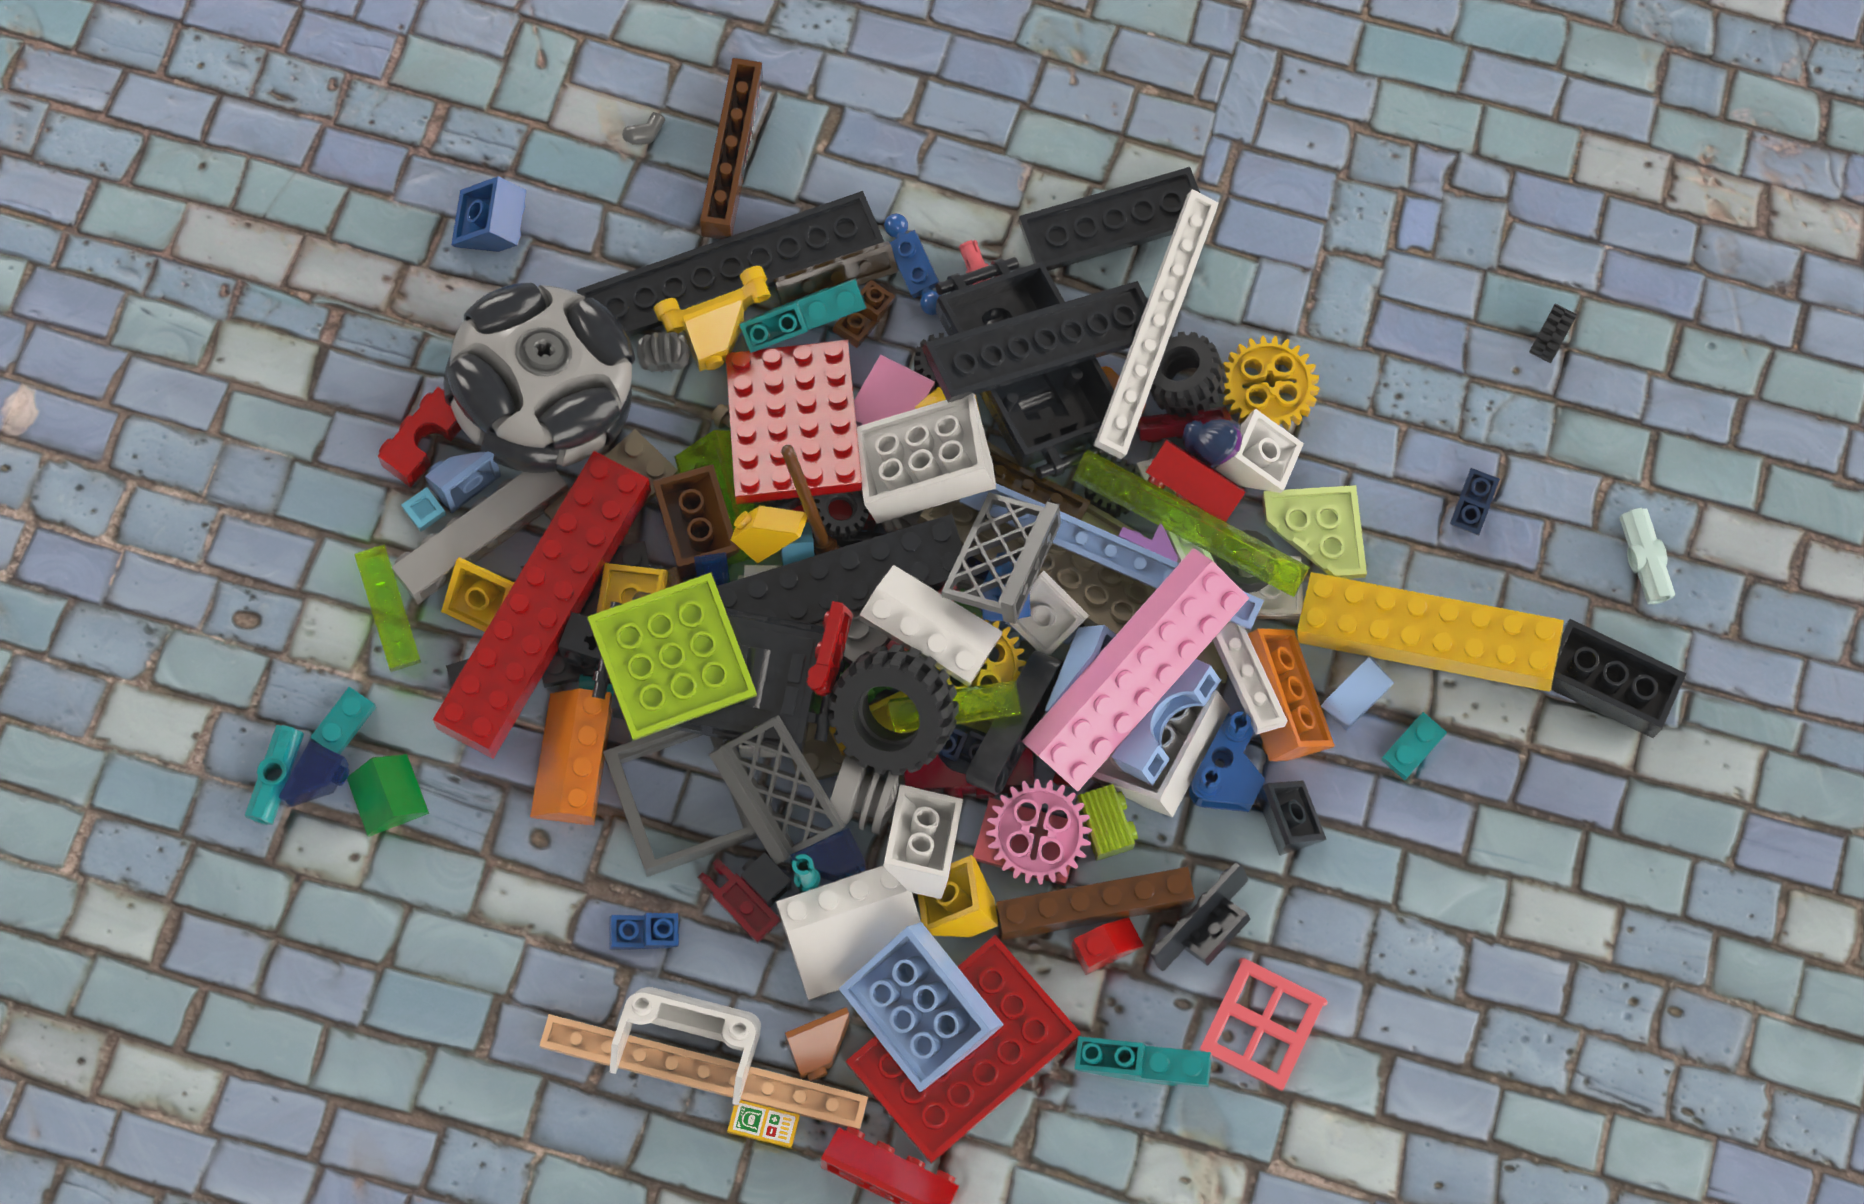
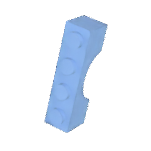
M1195 659L1115 749L1112 758L1123 772L1151 785L1155 783L1170 760L1162 746V734L1166 724L1176 713L1183 709L1205 706L1221 681L1211 665Z

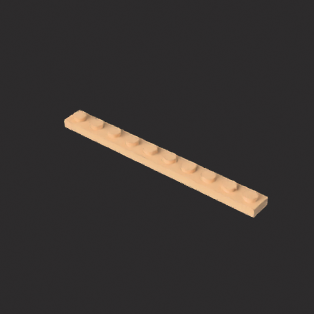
M548 1014L539 1046L542 1049L610 1066L611 1044L616 1031ZM629 1035L618 1068L733 1098L735 1078L740 1063ZM750 1066L740 1100L799 1114L800 1116L846 1128L850 1126L860 1131L868 1097Z

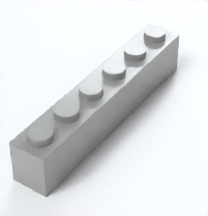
M556 470L555 472L547 473L522 472L514 479L509 478L503 481L495 493L488 498L484 496L478 499L472 505L470 511L463 516L457 515L447 523L445 529L438 534L432 533L422 540L421 546L413 552H405L400 555L392 566L395 577L418 605L450 582L458 557L475 564L544 514V510L569 490L567 483Z

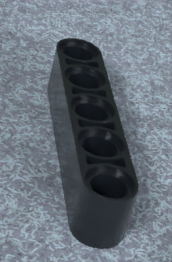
M1034 651L1031 654L968 767L966 773V782L996 795L1003 790L1027 747L1022 740L1037 725L1046 712V706L1064 660L1040 651Z

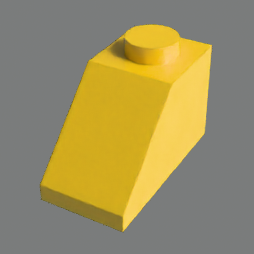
M758 506L749 513L745 511L737 517L734 522L735 530L731 541L758 564L799 539L807 516L804 512Z

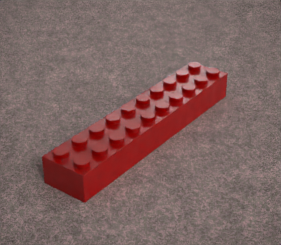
M596 451L592 452L432 719L437 730L494 759L558 651V645L571 613L579 614L603 574L604 564L610 563L651 493L649 478Z

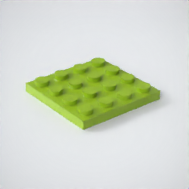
M711 573L587 617L632 741L757 696Z

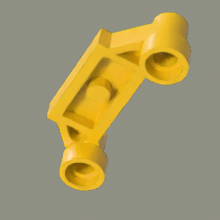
M753 266L740 274L743 287L684 310L680 309L675 298L662 300L653 309L658 320L663 322L667 333L676 332L679 334L684 330L683 316L739 294H741L743 299V309L746 311L747 307L751 304L768 300L771 294L765 282L767 277L762 266Z

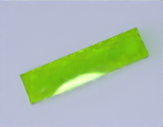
M385 544L355 553L356 562L390 671L394 672L422 663Z
M1016 680L956 689L957 695L952 700L959 703V713L955 717L957 720L956 724L1021 714ZM909 697L895 698L888 701L894 732L914 731L919 728V713Z

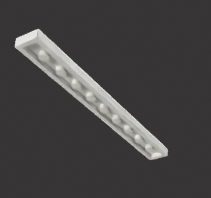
M1193 189L1186 197L1094 446L1119 459H1123L1127 455L1219 204Z
M1153 459L1138 462L1135 471L1141 475L1142 487L1159 524L1163 525L1178 557L1177 562L1180 563L1193 548L1214 562L1190 508L1174 498L1176 492L1166 486L1164 490H1161L1147 481L1150 475L1145 471ZM1229 621L1215 636L1213 642L1245 713L1251 718V726L1255 735L1285 727L1288 720L1245 628Z

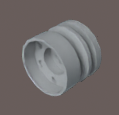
M846 755L830 801L845 825L850 822L856 812L860 814L859 829L864 830L871 817L874 818L871 833L880 835L883 827L891 818L899 790V775L893 776L890 771L886 781L882 780L883 774L874 772L872 777L868 776V767L865 769L858 765L859 759L852 755L849 758Z

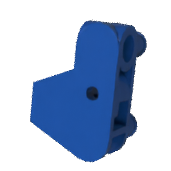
M1242 711L1236 712L1233 715L1230 713L1226 715L1189 788V797L1199 807L1249 812L1266 780L1244 754L1254 734V730L1251 726L1250 716L1248 714L1245 717L1242 716L1244 713ZM1221 761L1223 762L1224 766L1217 767L1215 762Z

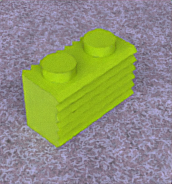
M1110 784L1077 795L1075 803H1083L1085 805L1079 811V814L1090 816V819L1083 822V825L1092 829V832L1086 835L1089 842H1091V848L1096 861L1133 850L1134 840L1138 839V834L1133 821L1127 822L1123 810L1127 809V804L1122 791L1116 792L1114 784Z

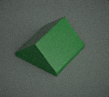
M407 754L373 757L346 777L368 837L430 814Z

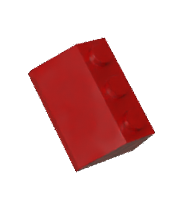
M1168 439L1164 441L1145 471L1150 475L1147 481L1161 490H1164L1166 486L1176 492L1174 496L1176 500L1187 507H1190L1192 503L1202 509L1200 515L1215 525L1218 520L1224 524L1246 493L1243 488L1214 469H1211L1208 465Z

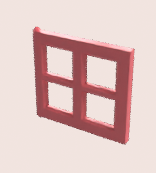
M1240 958L1238 960L1240 966L1199 1050L1211 1052L1212 1057L1282 1092L1322 1007L1326 1006L1328 1002L1326 998L1254 962ZM1249 976L1275 988L1262 1015L1236 1003ZM1282 993L1308 1005L1296 1033L1270 1020ZM1229 1016L1256 1028L1243 1056L1217 1043ZM1263 1033L1289 1045L1277 1073L1251 1060Z

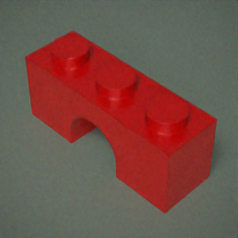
M439 386L433 393L429 392L423 397L419 404L420 408L413 416H407L402 421L399 432L392 439H387L379 449L378 458L382 467L410 488L431 465L427 454L418 448L421 439L428 434L436 433L444 436L451 442L462 429L453 414L451 406L445 401L444 390Z

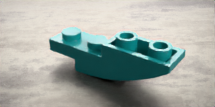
M855 278L772 309L739 325L749 351L752 353L808 332V330L866 309V305Z
M1078 1036L1074 1069L1107 1077L1153 1084L1209 1087L1212 1054L1211 1052L1146 1046L1140 1042Z

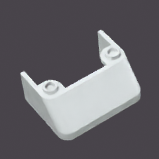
M653 987L641 988L627 999L611 1044L610 1073L616 1074L633 1023L638 1025L651 1023L722 1041L732 1049L743 1051L735 1078L732 1104L739 1105L760 1037L761 1022L755 1014Z

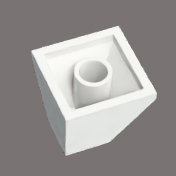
M1255 409L1240 426L1242 433L1240 451L1227 462L1216 465L1215 469L1238 486L1281 493L1285 489L1304 443Z

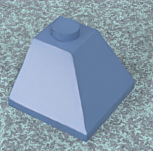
M487 451L453 456L444 462L439 461L429 469L425 478L430 489L447 509L454 513L501 477L498 464L493 461L494 454Z

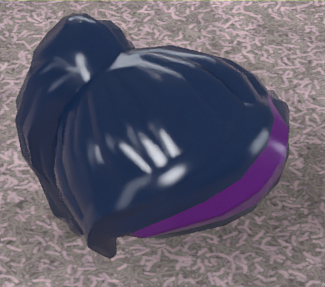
M1218 419L1211 420L1205 424H1202L1201 421L1193 420L1187 423L1184 428L1183 445L1189 454L1200 459L1213 469L1217 467L1216 465L1223 464L1232 459L1240 451L1242 446L1241 428L1239 423L1234 420Z

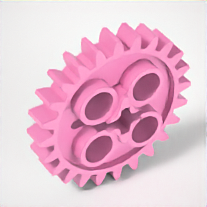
M1039 779L1035 780L1034 788H1030L1026 781H1023V791L1018 792L1013 786L1010 787L1013 797L1009 799L1001 795L1000 798L1004 806L992 807L999 815L997 818H988L987 820L995 825V829L987 831L986 835L996 838V841L992 842L988 847L990 849H999L1000 852L994 857L995 861L1006 860L1002 868L1003 871L1011 867L1015 868L1013 878L1017 879L1023 872L1025 873V882L1028 884L1033 876H1037L1039 885H1043L1044 877L1047 875L1055 883L1057 872L1068 877L1066 869L1068 865L1075 869L1079 868L1074 860L1076 856L1086 858V855L1080 848L1081 846L1091 845V842L1083 839V834L1092 832V829L1083 827L1082 823L1090 819V816L1079 814V811L1085 805L1083 803L1073 805L1072 802L1076 794L1073 792L1065 797L1064 785H1061L1055 791L1053 790L1052 780H1049L1046 788L1041 787ZM1030 803L1036 808V815L1031 821H1022L1019 818L1018 810L1023 804ZM1048 804L1043 828L1048 831L1047 837L1041 836L1037 857L1035 860H1031L1030 856L1035 835L1030 833L1032 827H1038L1042 805ZM1055 811H1063L1067 814L1068 822L1064 828L1055 829L1051 826L1050 816ZM1017 835H1024L1029 841V846L1023 853H1015L1011 848V841ZM1049 842L1057 843L1060 847V855L1053 861L1046 860L1042 854L1043 847Z

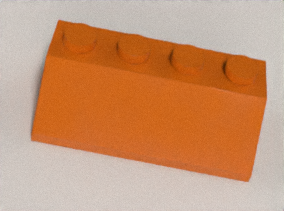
M1257 628L1248 633L1288 720L1285 727L1260 734L1263 741L1262 747L1269 761H1289L1334 747L1332 736L1295 631L1291 629Z
M580 688L550 693L530 814L531 818L595 826L605 763L603 751L607 750L612 718L611 703L613 697L611 692H606L605 699L592 697L593 690Z

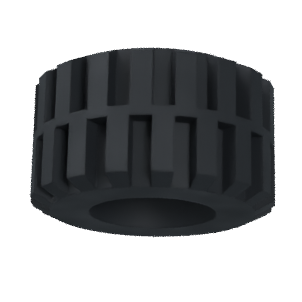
M1178 332V336L1172 337V334L1170 335L1150 389L1154 401H1156L1161 410L1165 409L1170 415H1174L1177 412L1179 417H1186L1187 413L1195 416L1198 415L1199 410L1203 409L1206 412L1210 409L1209 404H1216L1220 400L1218 394L1224 393V383L1227 382V376L1215 345L1212 342L1210 343L1208 338L1203 335L1199 338L1195 332H1190L1189 335H1186L1185 332ZM1197 368V371L1185 380H1172L1177 373L1184 369Z

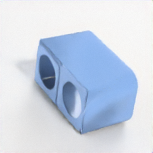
M1370 656L1324 701L1321 707L1347 731L1389 690L1394 682Z

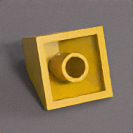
M741 294L683 316L685 337L699 372L705 369L715 370L721 367L726 362L728 353L733 351L742 331L739 324L744 322Z
M972 855L951 863L949 878L942 899L918 894L921 922L932 936L973 937L998 926L995 899L975 857Z

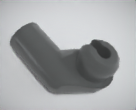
M653 112L646 124L625 127L622 133L623 139L632 145L649 144L656 138L665 122V118L661 114Z

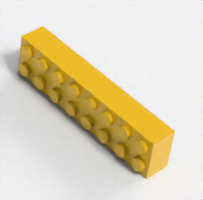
M1311 572L1297 633L1298 641L1301 644L1550 692L1564 620Z

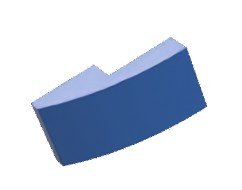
M645 913L644 916L611 915L609 917V950L659 949L679 946L678 913Z

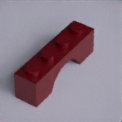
M1028 747L1024 750L1000 793H1008L1009 797H1013L1010 787L1013 786L1018 792L1023 791V781H1026L1030 788L1034 787L1033 751ZM938 754L928 765L924 764L920 770L912 773L908 772V770L904 772L905 786L956 798H963L965 794H976V797L981 799L995 797V794L968 784L966 782V774L958 773L948 768Z

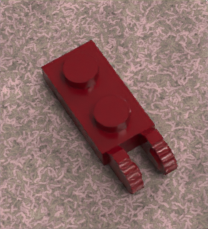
M717 858L712 863L714 869L727 882L719 888L703 872L697 878L713 895L714 900L758 944L781 923V919L737 873L734 875Z

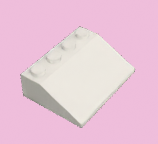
M973 393L948 403L947 400H943L857 427L864 505L877 524L996 489L993 463L976 398Z
M1215 690L1205 706L1183 709L1168 721L1162 734V746L1170 760L1153 785L1123 772L1112 758L1114 752L1090 779L1103 786L1114 784L1116 792L1122 791L1124 797L1145 808L1173 817L1228 714L1229 706L1220 693Z
M883 866L776 902L777 911L808 1001L839 991V988L907 926L921 922L912 892H909Z

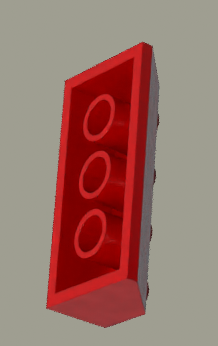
M850 1126L846 1130L838 1127L822 1155V1169L894 1204H952L959 1190V1185L954 1183L956 1178L941 1170H937V1173L934 1174L924 1169L926 1164L921 1160L909 1155L905 1160L894 1154L896 1149L881 1141H877L876 1145L864 1140V1133Z

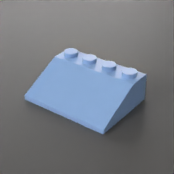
M922 922L907 926L839 988L919 1092H922L1004 1025Z

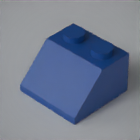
M497 176L460 190L451 245L456 248L494 252L518 246V241L521 237L522 216L525 210L526 189Z

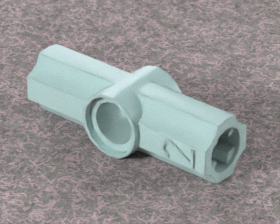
M1637 508L1622 514L1619 518L1628 543V562L1632 571L1638 573L1647 604L1654 605L1672 599L1675 596V592L1666 568L1668 560L1666 548L1662 540L1656 537L1647 508Z

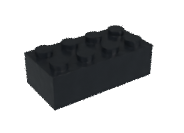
M1569 619L1563 627L1551 690L1654 738L1663 729L1687 673Z

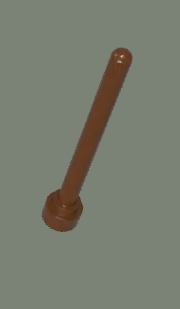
M784 445L781 453L816 539L814 542L815 556L839 549L836 539H832L831 536L827 535L794 448L791 445Z

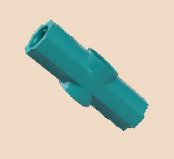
M276 725L266 756L260 762L257 769L258 778L245 812L246 818L264 825H273L283 794L291 784V771L304 737L303 732L293 727ZM274 769L282 770L280 778L274 781L267 780L269 772Z

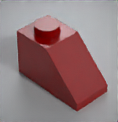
M1128 917L1103 924L1074 938L1071 947L1085 975H1088L1143 948L1144 945Z

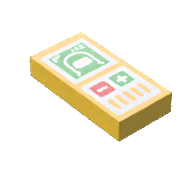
M740 1100L739 1105L734 1104L727 1132L792 1149L800 1115Z

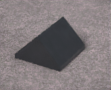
M1304 780L1267 783L1262 786L1257 798L1279 856L1326 840Z

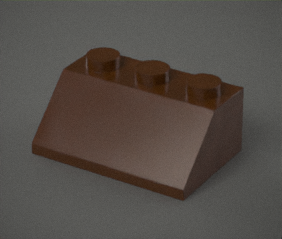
M713 464L653 481L656 499L680 579L710 571L739 552V547L731 541L734 531Z

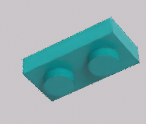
M348 687L311 735V740L338 758L376 709V705L351 687Z
M1422 712L1385 753L1381 761L1405 781L1445 737L1447 732L1427 714Z

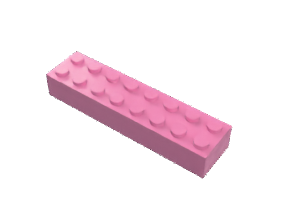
M1193 548L1022 742L1075 790L1079 791L1239 611L1249 597L1211 559Z

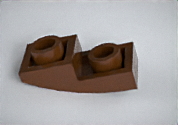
M872 280L861 290L866 309L840 318L833 328L835 334L844 340H848V343L856 348L862 344L876 327L896 297Z

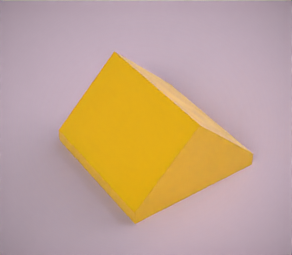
M458 557L441 612L485 632L514 582Z

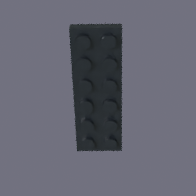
M1187 167L1019 216L1018 222L1033 263L1043 261L1046 269L1050 271L1173 235L1188 193L1192 189L1199 193L1200 191L1191 168Z

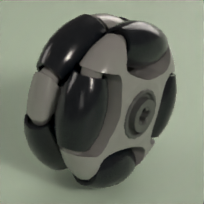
M533 283L512 284L486 294L464 313V321L454 338L451 354L444 372L445 401L451 406L458 424L466 435L476 445H482L481 452L489 451L493 453V461L495 463L522 472H555L557 464L565 467L580 462L591 456L593 451L597 452L603 446L612 444L626 423L631 407L632 364L635 361V354L631 340L621 322L607 307L593 298L585 299L584 296L554 286L540 285L537 287Z

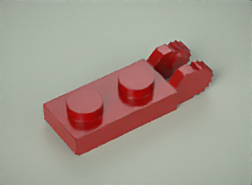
M832 601L830 611H827L824 616L823 627L825 631L822 642L820 641L817 644L815 651L817 664L808 671V686L812 690L814 689V692L821 697L829 695L833 689L832 686H834L853 617V613L841 602Z

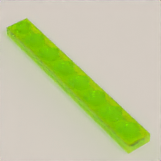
M1090 450L1083 454L1072 479L1157 525L1161 523L1164 529L1292 597L1297 594L1310 568Z

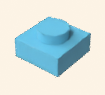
M427 487L401 504L405 513L420 532L446 515L443 507Z

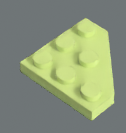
M1356 485L1287 489L1281 493L1263 491L1265 524L1329 576L1345 579L1366 577L1367 570Z

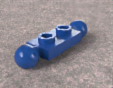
M898 213L891 214L885 220L884 229L889 236L896 238L889 243L891 244L899 270L912 297L916 298L922 295L920 300L921 309L928 315H937L935 312L936 302L941 295H938L933 289L936 283L940 281L916 231L913 230L906 233L908 230L907 219Z

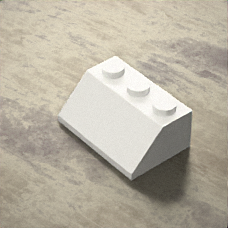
M900 784L883 867L909 892L942 899L949 878L963 799Z

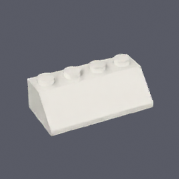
M895 565L892 566L876 587L859 615L862 622L896 643L903 645L909 651L913 647L921 650L920 656L927 659L931 656L937 661L934 666L940 670L945 669L950 676L968 687L972 684L1003 633L952 600L942 598V594Z

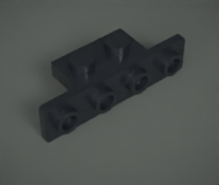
M1235 862L1229 869H1226L1213 887L1199 897L1197 904L1186 915L1179 918L1176 926L1170 933L1156 943L1151 956L1158 969L1165 971L1184 949L1208 966L1251 920L1247 912L1230 901L1248 881V877L1240 863Z

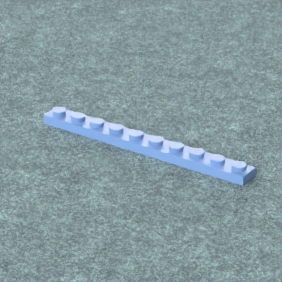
M997 483L996 489L965 497L959 501L965 506L980 511L988 492L1045 507V504ZM993 504L989 513L991 517L996 518L1008 513L1005 507ZM1060 511L1061 525L1052 544L1155 589L1179 565L1178 562ZM1026 514L1018 517V520L1022 527L1035 522L1037 516ZM1013 520L1006 522L1007 524L1016 527ZM1244 592L1249 599L1231 618L1230 622L1251 631L1264 600Z

